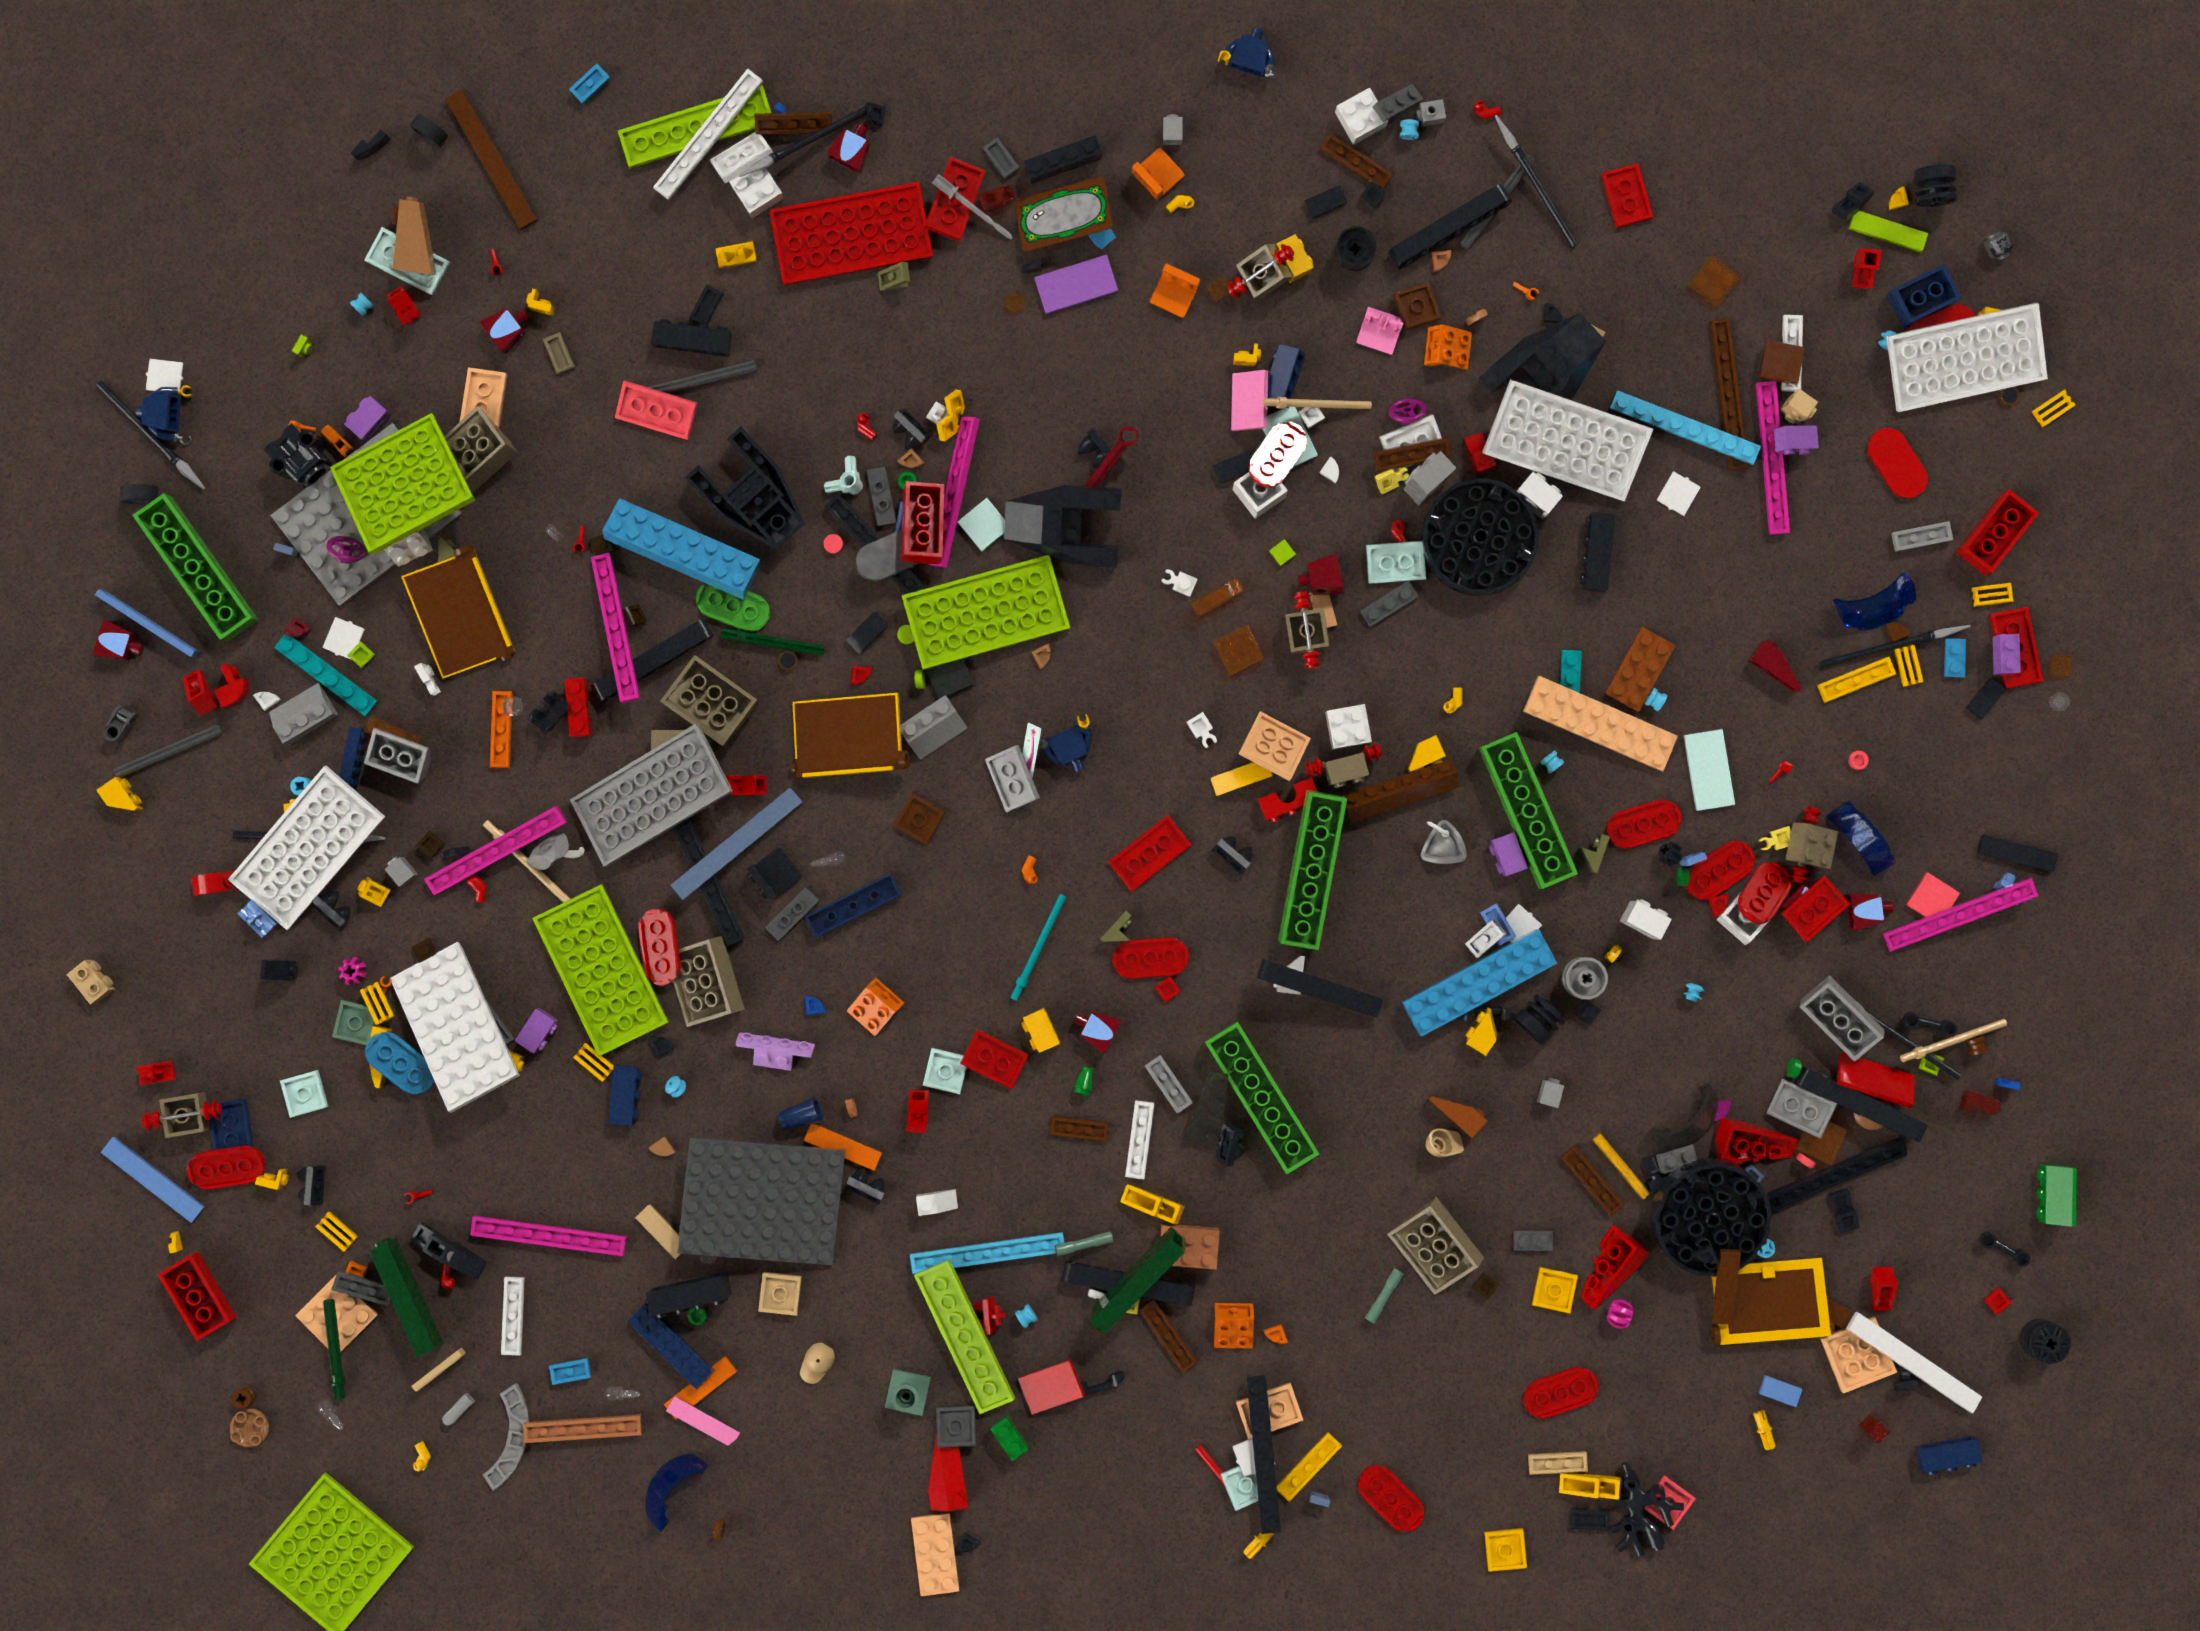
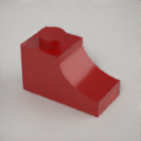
M1482 432L1463 439L1475 475L1496 467L1494 457L1482 453L1486 444Z
M200 669L183 677L187 700L200 716L218 707L216 697Z
M1873 1267L1870 1277L1872 1310H1892L1898 1286L1892 1267Z

